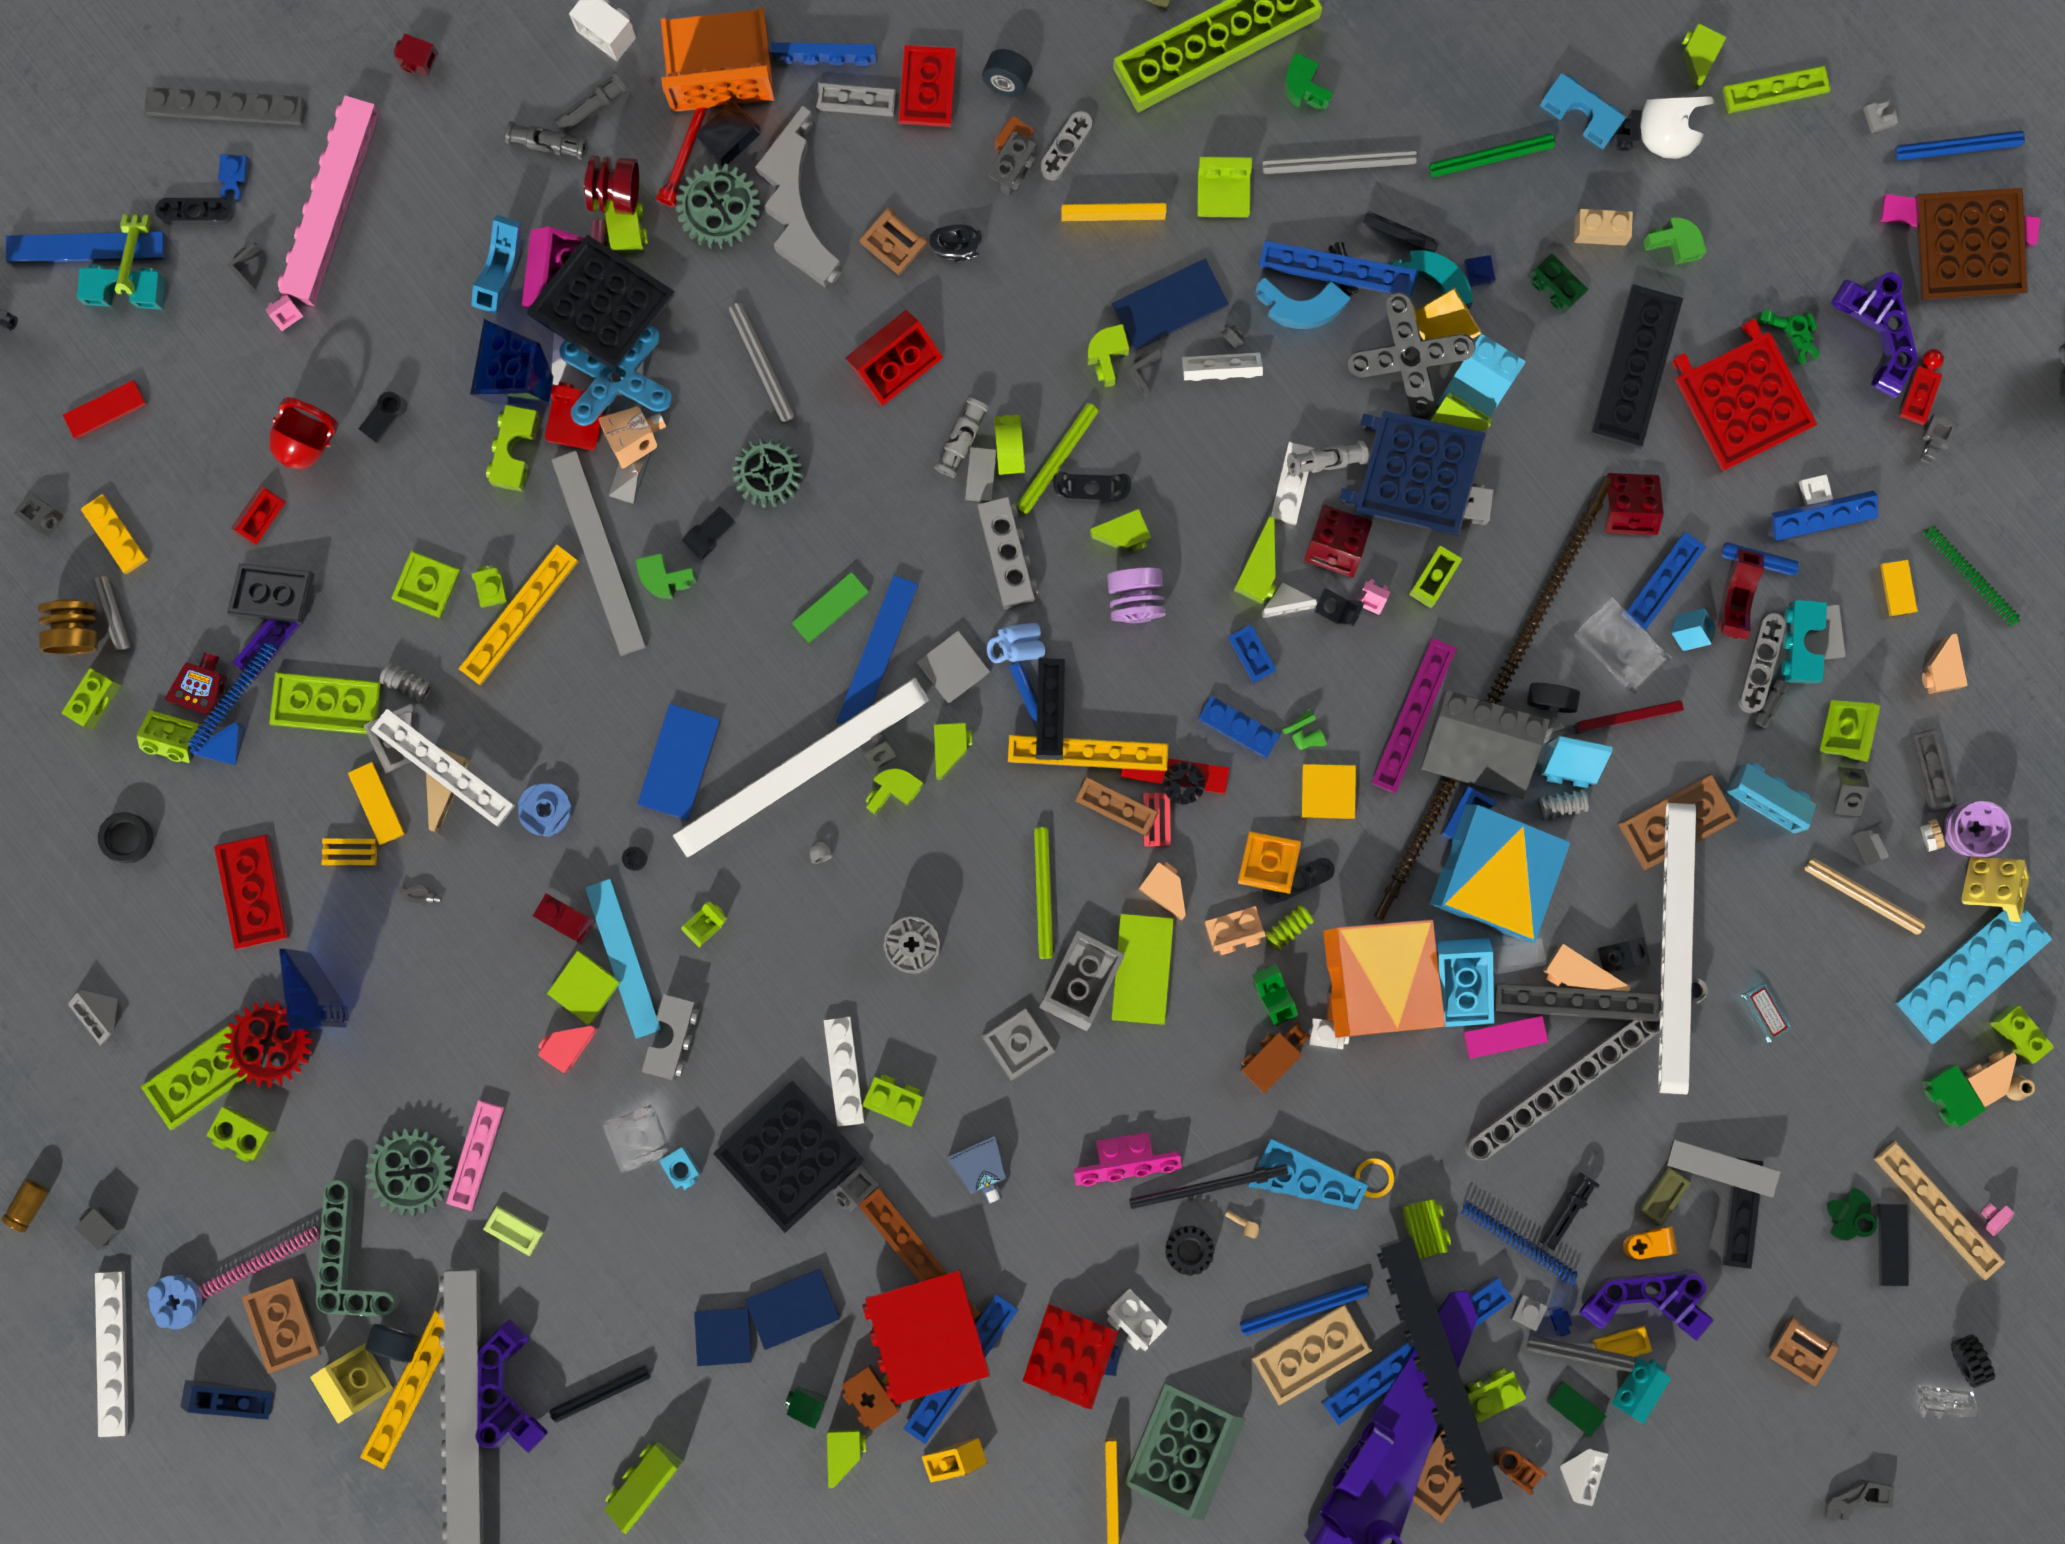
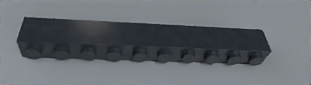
M1408 1235L1379 1245L1381 1252L1377 1253L1381 1268H1387L1390 1278L1386 1279L1389 1292L1391 1295L1396 1294L1399 1302L1398 1305H1395L1397 1315L1400 1321L1405 1320L1408 1330L1404 1331L1408 1346L1415 1347L1417 1356L1413 1357L1416 1369L1418 1373H1424L1427 1381L1422 1383L1427 1399L1432 1398L1436 1408L1431 1409L1436 1425L1442 1424L1445 1433L1440 1435L1445 1451L1451 1450L1454 1459L1449 1461L1454 1477L1460 1476L1463 1486L1458 1487L1464 1503L1469 1502L1472 1509L1503 1499L1412 1237Z

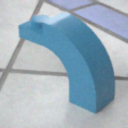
M496 215L493 219L489 254L480 276L473 284L471 306L496 314L503 304L512 284L523 243V238H520L522 222Z
M1265 277L1257 284L1255 290L1258 293L1256 295L1263 304L1266 306L1270 304L1272 306L1268 317L1281 325L1295 329H1310L1330 322L1346 308L1351 299L1332 281L1319 295L1306 301L1288 298Z

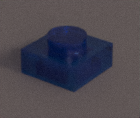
M1491 255L1465 259L1464 266L1470 287L1495 282Z
M1560 1306L1548 1308L1556 1335L1563 1337L1571 1334L1569 1327L1572 1326V1321L1568 1311H1563Z

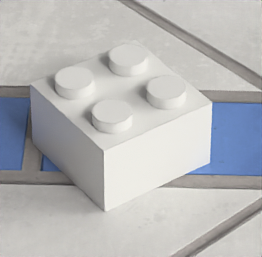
M579 0L569 13L576 31L614 60L618 61L636 39L633 31L634 26L629 20L630 16L621 8L615 10L611 7L609 0Z

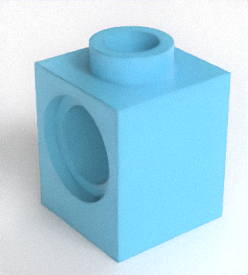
M685 1146L659 1161L675 1189L682 1186L686 1190L699 1182L696 1177L702 1173ZM679 1162H683L688 1166L689 1172L686 1177H679L675 1172V1167Z

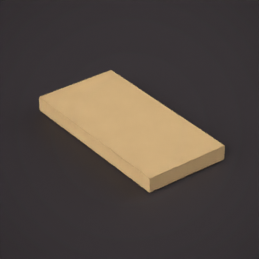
M1342 1304L1251 1358L1278 1405H1281L1372 1350L1346 1305Z

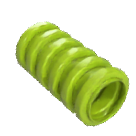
M1298 904L1296 906L1297 909H1292L1289 916L1285 915L1283 921L1279 920L1277 926L1273 925L1270 932H1265L1266 939L1276 950L1281 951L1283 945L1287 946L1290 939H1295L1294 935H1300L1302 929L1306 930L1309 923H1314L1313 916L1303 905Z

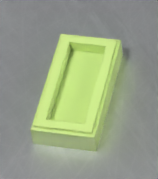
M496 1206L483 1229L528 1256L532 1255L544 1234L542 1230L500 1206Z

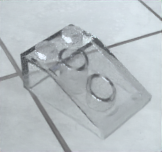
M1613 597L1574 633L1580 642L1619 683L1633 694H1636L1673 658Z

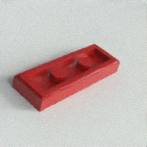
M132 380L62 416L73 438L77 440L146 406L147 403L137 383Z

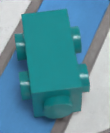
M1638 1358L1634 1364L1633 1371L1629 1372L1623 1385L1616 1391L1615 1398L1611 1404L1644 1424L1672 1378L1663 1372L1665 1367L1653 1359L1647 1363L1643 1359Z

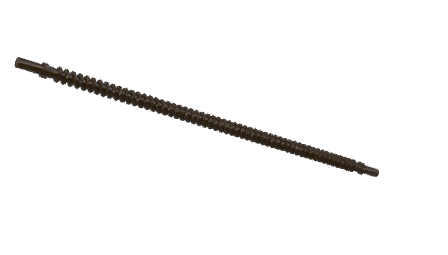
M1604 477L1593 499H1589L1586 512L1581 513L1583 518L1577 521L1579 526L1574 527L1576 532L1570 534L1572 539L1567 540L1569 545L1564 546L1565 552L1560 553L1562 558L1557 560L1558 566L1553 567L1555 572H1551V579L1546 580L1548 585L1543 586L1544 592L1539 593L1541 598L1536 600L1537 606L1532 607L1534 612L1529 613L1530 619L1525 620L1527 625L1522 626L1523 632L1518 633L1520 638L1515 640L1516 646L1511 647L1513 652L1508 653L1509 659L1504 660L1506 665L1501 666V673H1497L1499 678L1494 680L1495 686L1490 687L1492 692L1487 693L1488 699L1483 701L1493 704L1502 701L1500 696L1505 695L1504 689L1509 688L1507 683L1512 682L1510 677L1516 674L1514 669L1519 668L1518 662L1523 661L1521 656L1526 655L1525 649L1530 648L1528 643L1533 641L1532 635L1537 634L1535 629L1540 628L1539 622L1544 621L1542 616L1547 615L1546 609L1551 608L1549 603L1554 601L1553 595L1558 594L1556 589L1561 588L1560 582L1565 581L1563 576L1568 575L1567 569L1572 568L1570 563L1575 561L1574 555L1579 554L1577 549H1581V542L1586 541L1584 536L1589 535L1587 530L1593 528L1591 523L1596 521L1595 515L1603 507L1602 502L1608 493V484L1613 482L1612 479ZM1448 777L1445 780H1441L1443 785L1437 788L1439 793L1434 794L1435 800L1430 801L1432 806L1427 807L1428 813L1423 814L1425 819L1419 822L1421 827L1416 828L1417 834L1412 835L1414 840L1409 841L1411 846L1405 849L1407 854L1402 855L1403 861L1398 862L1400 867L1395 868V875H1391L1393 880L1384 890L1385 895L1374 914L1375 918L1383 921L1394 899L1398 898L1401 885L1406 884L1405 877H1410L1408 871H1412V864L1417 863L1415 858L1420 857V850H1424L1422 845L1427 843L1426 837L1431 836L1430 830L1435 829L1433 824L1438 823L1437 816H1442L1440 810L1445 809L1443 805L1449 802L1447 797L1452 796L1451 790L1456 789L1454 784L1455 782L1458 783V780Z

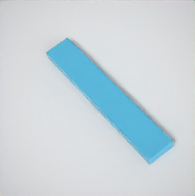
M608 879L585 887L615 977L621 981L618 987L635 1038L638 1039L661 1031L662 1028L660 1022L656 1020L657 1013L612 880Z

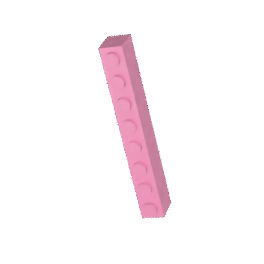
M345 95L343 102H340L337 106V120L335 126L331 127L328 132L327 140L329 143L326 151H323L320 156L319 165L321 167L318 176L315 175L313 177L311 197L304 203V217L302 223L296 227L293 249L290 248L287 253V267L285 273H282L278 280L279 292L284 296L288 295L292 300L312 306L316 304L380 114L375 104Z

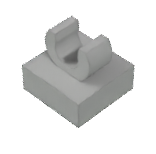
M1891 98L1867 105L1863 109L1871 133L1896 126L1899 123Z

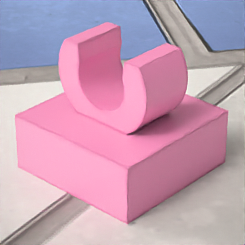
M281 295L278 301L273 304L269 303L268 308L265 309L281 331L303 317L288 295Z
M1371 579L1369 582L1366 581L1357 600L1365 603L1363 608L1380 615L1390 592L1387 591V585L1384 584L1383 588L1374 585L1375 580Z
M1990 1202L1982 1209L1983 1212L1981 1213L1989 1220L1986 1230L1993 1236L2014 1216V1212L2005 1205L1999 1211Z

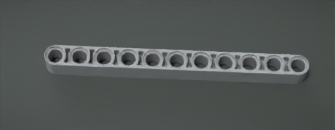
M1698 978L1692 979V983L1698 987L1699 992L1695 998L1691 997V1009L1703 1001L1708 993L1706 983ZM1660 1000L1659 1020L1653 1029H1648L1645 1021L1629 1020L1470 1137L1465 1145L1467 1155L1475 1160L1488 1159L1660 1032ZM1627 1030L1632 1031L1635 1035V1040L1631 1045H1627L1623 1040V1035ZM1605 1046H1610L1613 1050V1058L1609 1061H1606L1602 1056V1050ZM1586 1061L1592 1066V1072L1587 1077L1582 1075L1580 1071L1581 1065ZM1564 1077L1568 1078L1571 1082L1570 1089L1565 1093L1559 1088V1082ZM1542 1093L1547 1094L1550 1101L1549 1105L1545 1108H1541L1537 1103L1538 1096ZM1520 1109H1525L1528 1113V1119L1523 1124L1518 1123L1516 1120V1113ZM1498 1125H1503L1507 1130L1505 1138L1498 1140L1494 1135V1130ZM1478 1140L1485 1144V1151L1480 1156L1473 1152V1144Z

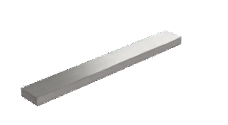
M574 451L551 459L621 656L644 649L646 648L644 639L578 453Z

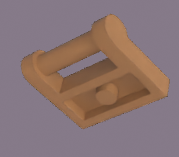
M889 207L859 241L860 244L900 276L916 256L926 248L930 240L924 235L920 236L899 219L895 215L896 212ZM891 224L914 245L909 249L885 229V225Z
M1792 1315L1787 1320L1783 1331L1767 1357L1816 1387L1837 1353L1839 1345L1832 1340L1829 1342L1802 1325L1800 1319ZM1794 1332L1823 1350L1821 1358L1793 1341L1791 1337Z

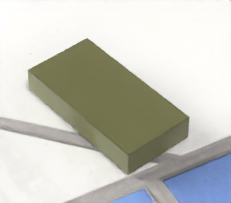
M1668 1166L1638 1211L1659 1226H1663L1692 1182Z

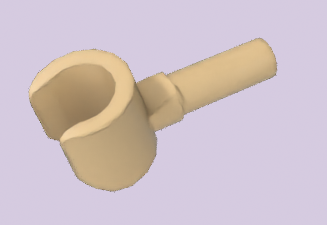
M1230 1210L1226 1212L1225 1216L1245 1226L1243 1235L1257 1238L1260 1229L1257 1223L1241 1218Z

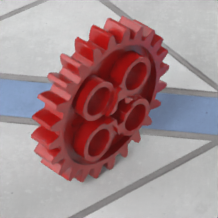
M265 1000L264 1008H259L255 1002L254 1011L252 1012L244 1007V1017L235 1015L238 1021L237 1025L228 1024L233 1033L224 1034L226 1039L231 1040V1043L223 1045L224 1049L231 1050V1053L227 1054L225 1059L234 1060L230 1065V1069L240 1068L237 1077L241 1078L246 1074L247 1084H250L253 1079H257L256 1083L259 1088L263 1081H267L269 1088H272L274 1080H277L279 1085L283 1086L284 1077L293 1081L291 1074L293 1071L299 1074L302 1073L299 1064L308 1065V1061L303 1058L304 1055H312V1051L307 1049L306 1045L313 1044V1040L305 1038V1036L311 1033V1029H302L307 1023L306 1019L297 1021L296 1019L300 1014L297 1010L290 1014V1005H286L281 1010L279 1001H276L273 1008L270 1007L268 1000ZM272 1021H275L276 1025L272 1034V1042L276 1045L269 1048L266 1066L262 1068L261 1062L264 1057L265 1047L261 1043L267 1042L270 1024ZM256 1022L265 1024V1031L260 1035L251 1033V1026ZM283 1027H288L292 1030V1036L288 1040H280L277 1037L278 1031ZM250 1048H255L259 1051V1057L255 1061H247L244 1058L245 1052ZM277 1053H282L286 1056L285 1064L280 1067L271 1064L272 1057Z

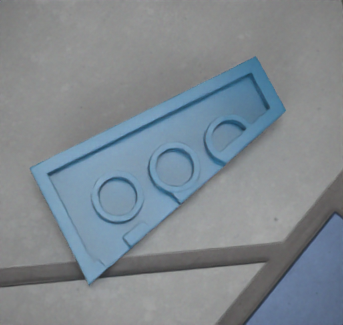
M1272 1137L1257 1167L1265 1166V1168L1287 1164L1289 1174L1270 1178L1268 1182L1257 1184V1182L1248 1183V1187L1267 1189L1281 1194L1286 1193L1304 1199L1319 1200L1323 1203L1356 1210L1368 1188V1183Z

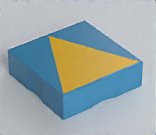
M1465 804L1453 837L1450 856L1442 868L1430 905L1463 918L1477 920L1490 929L1518 940L1535 943L1571 842L1480 805Z

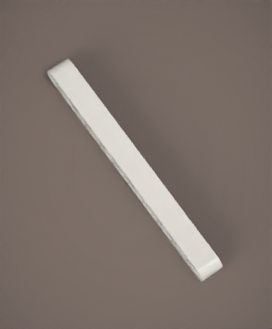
M916 678L907 681L693 820L672 836L686 857L693 855L921 707L930 699Z
M1667 803L1658 1071L1659 1093L1687 1094L1689 1088L1696 828L1695 804Z

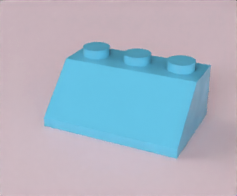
M1752 762L1751 765L1746 763L1740 767L1726 791L1727 794L1794 834L1808 830L1817 805L1810 801L1812 798L1810 795L1800 790L1795 792L1787 787L1789 785L1788 782L1777 776H1774V778L1765 774L1766 770L1756 763Z

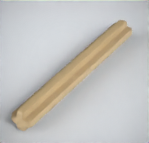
M1810 858L1806 863L1805 871L1914 934H1921L1924 930L1926 923L1923 920L1819 860Z

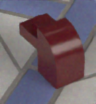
M545 893L533 914L534 918L581 944L584 943L596 922L591 917Z

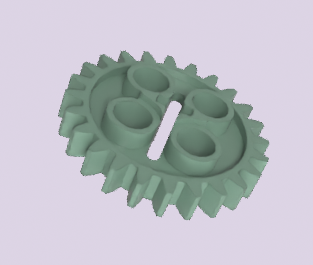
M714 163L712 171H709L707 166L704 165L703 174L694 170L696 178L693 180L686 177L688 187L680 185V190L684 195L676 196L677 201L682 203L676 206V210L682 213L678 216L679 222H686L682 226L684 232L691 230L689 234L691 239L699 236V245L708 240V245L711 249L715 242H718L720 249H723L724 242L726 241L733 247V239L735 238L742 243L741 234L745 233L750 236L751 232L748 226L756 227L757 223L753 217H760V211L754 209L761 206L760 200L755 199L759 196L758 190H752L755 186L754 182H746L748 178L746 173L738 176L739 171L737 167L729 172L727 164L723 166L722 170H719L717 164ZM720 184L729 186L728 190L724 193L715 191ZM706 187L711 190L717 202L723 206L725 214L732 221L731 225L727 224L719 209L714 206L712 199L705 192ZM699 198L707 200L703 207H695V201ZM735 205L743 207L739 214L730 213V209ZM713 219H718L721 221V225L718 228L712 229L708 227L709 222Z
M409 1128L403 1130V1136L398 1131H393V1140L388 1136H384L385 1145L375 1144L376 1149L379 1151L378 1154H369L374 1159V1163L366 1164V1167L372 1169V1173L365 1175V1178L373 1179V1183L367 1188H376L377 1192L372 1198L382 1197L380 1206L383 1207L389 1203V1212L392 1213L399 1208V1214L403 1216L406 1214L407 1209H409L411 1216H414L417 1213V1208H419L422 1214L426 1213V1204L431 1208L437 1207L434 1199L442 1201L445 1197L441 1191H450L451 1188L445 1183L454 1179V1177L447 1174V1171L454 1169V1166L447 1165L446 1161L450 1160L452 1155H443L447 1146H437L440 1140L439 1137L429 1140L431 1132L427 1131L421 1137L420 1129L418 1128L414 1130L412 1135ZM421 1149L426 1151L428 1155V1160L424 1165L420 1164L416 1159V1155ZM394 1152L398 1153L401 1157V1163L398 1167L390 1164V1156ZM409 1167L410 1169L433 1168V1172L413 1174L411 1177L410 1175L392 1177L386 1175L388 1171L406 1170ZM423 1176L430 1180V1188L427 1191L421 1190L418 1185L420 1178ZM396 1179L400 1180L404 1186L400 1194H396L392 1190V1183Z

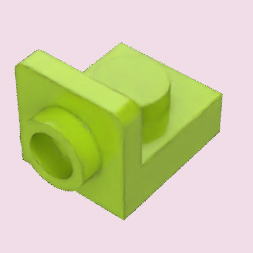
M487 565L477 568L478 572L471 573L472 579L476 584L480 607L484 608L508 602L502 573L498 568Z

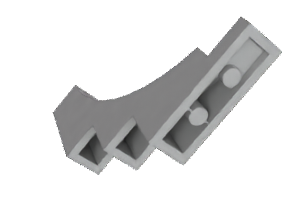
M802 106L755 168L760 177L777 188L765 204L766 212L787 227L774 243L775 251L826 288L829 283L834 284L839 278L841 265L840 261L820 243L812 231L802 207L800 190L801 172L808 145L807 141L800 135H806L813 125V122H811L813 120L811 111Z

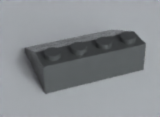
M1446 690L1441 695L1421 770L1524 799L1550 720Z

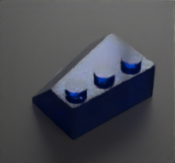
M484 319L470 395L492 404L548 403L554 376L541 344Z

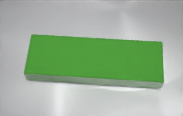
M851 572L794 620L792 625L810 644L869 594V591Z

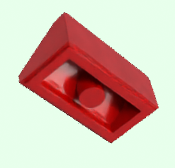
M260 485L231 529L257 545L286 501Z

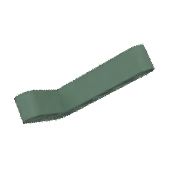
M348 1180L331 1181L326 1185L323 1196L316 1306L322 1313L380 1317L392 1314L398 1309L400 1304L399 1297L394 1291L347 1288L354 1188ZM337 1184L344 1188L345 1193L341 1199L336 1198L333 1192ZM335 1211L342 1215L343 1220L340 1226H336L332 1222V1214ZM332 1239H337L340 1243L341 1248L338 1253H334L330 1249ZM330 1266H334L338 1270L339 1275L336 1280H332L328 1276ZM328 1293L336 1297L337 1303L334 1308L329 1307L326 1303ZM356 1294L363 1298L364 1304L361 1309L353 1305L352 1300ZM382 1296H386L390 1300L391 1305L388 1310H383L379 1305V1300Z

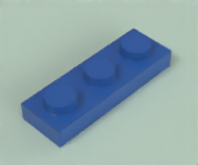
M1213 696L1210 697L1198 718L1199 721L1266 759L1280 737L1278 733Z

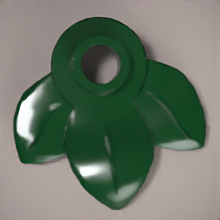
M1852 1188L1847 1201L1836 1199L1827 1203L1828 1214L1836 1222L1830 1233L1837 1239L1847 1241L1856 1236L1869 1237L1876 1231L1877 1220L1871 1213V1201L1860 1189ZM1861 1219H1865L1867 1222L1866 1227L1863 1229L1859 1227Z

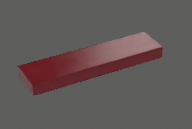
M1679 700L1582 720L1575 723L1574 729L1576 734L1677 714L1684 711L1682 701Z

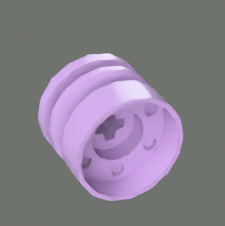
M1134 568L1107 574L1109 593L1121 595V598L1110 602V608L1120 609L1111 612L1112 621L1142 623L1166 615L1165 607L1154 606L1164 603L1165 598L1160 595H1152V592L1163 588L1162 569Z
M1968 801L1956 805L1949 811L1944 820L1943 833L1947 844L1955 852L1963 856L1987 857L1995 855L2005 848L2011 835V823L2009 816L2000 806L1987 801ZM1977 826L1978 831L1969 832V827Z

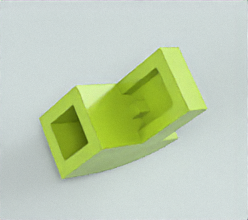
M1123 324L1099 331L1092 338L1088 347V365L1099 364L1095 366L1098 381L1103 380L1105 387L1115 385L1116 381L1111 359L1129 355V346Z
M1020 415L994 417L999 475L1025 473Z
M901 769L885 770L873 779L881 788L879 790L874 788L866 799V802L869 804L866 808L874 815H877L891 794L909 807L924 784L907 771Z

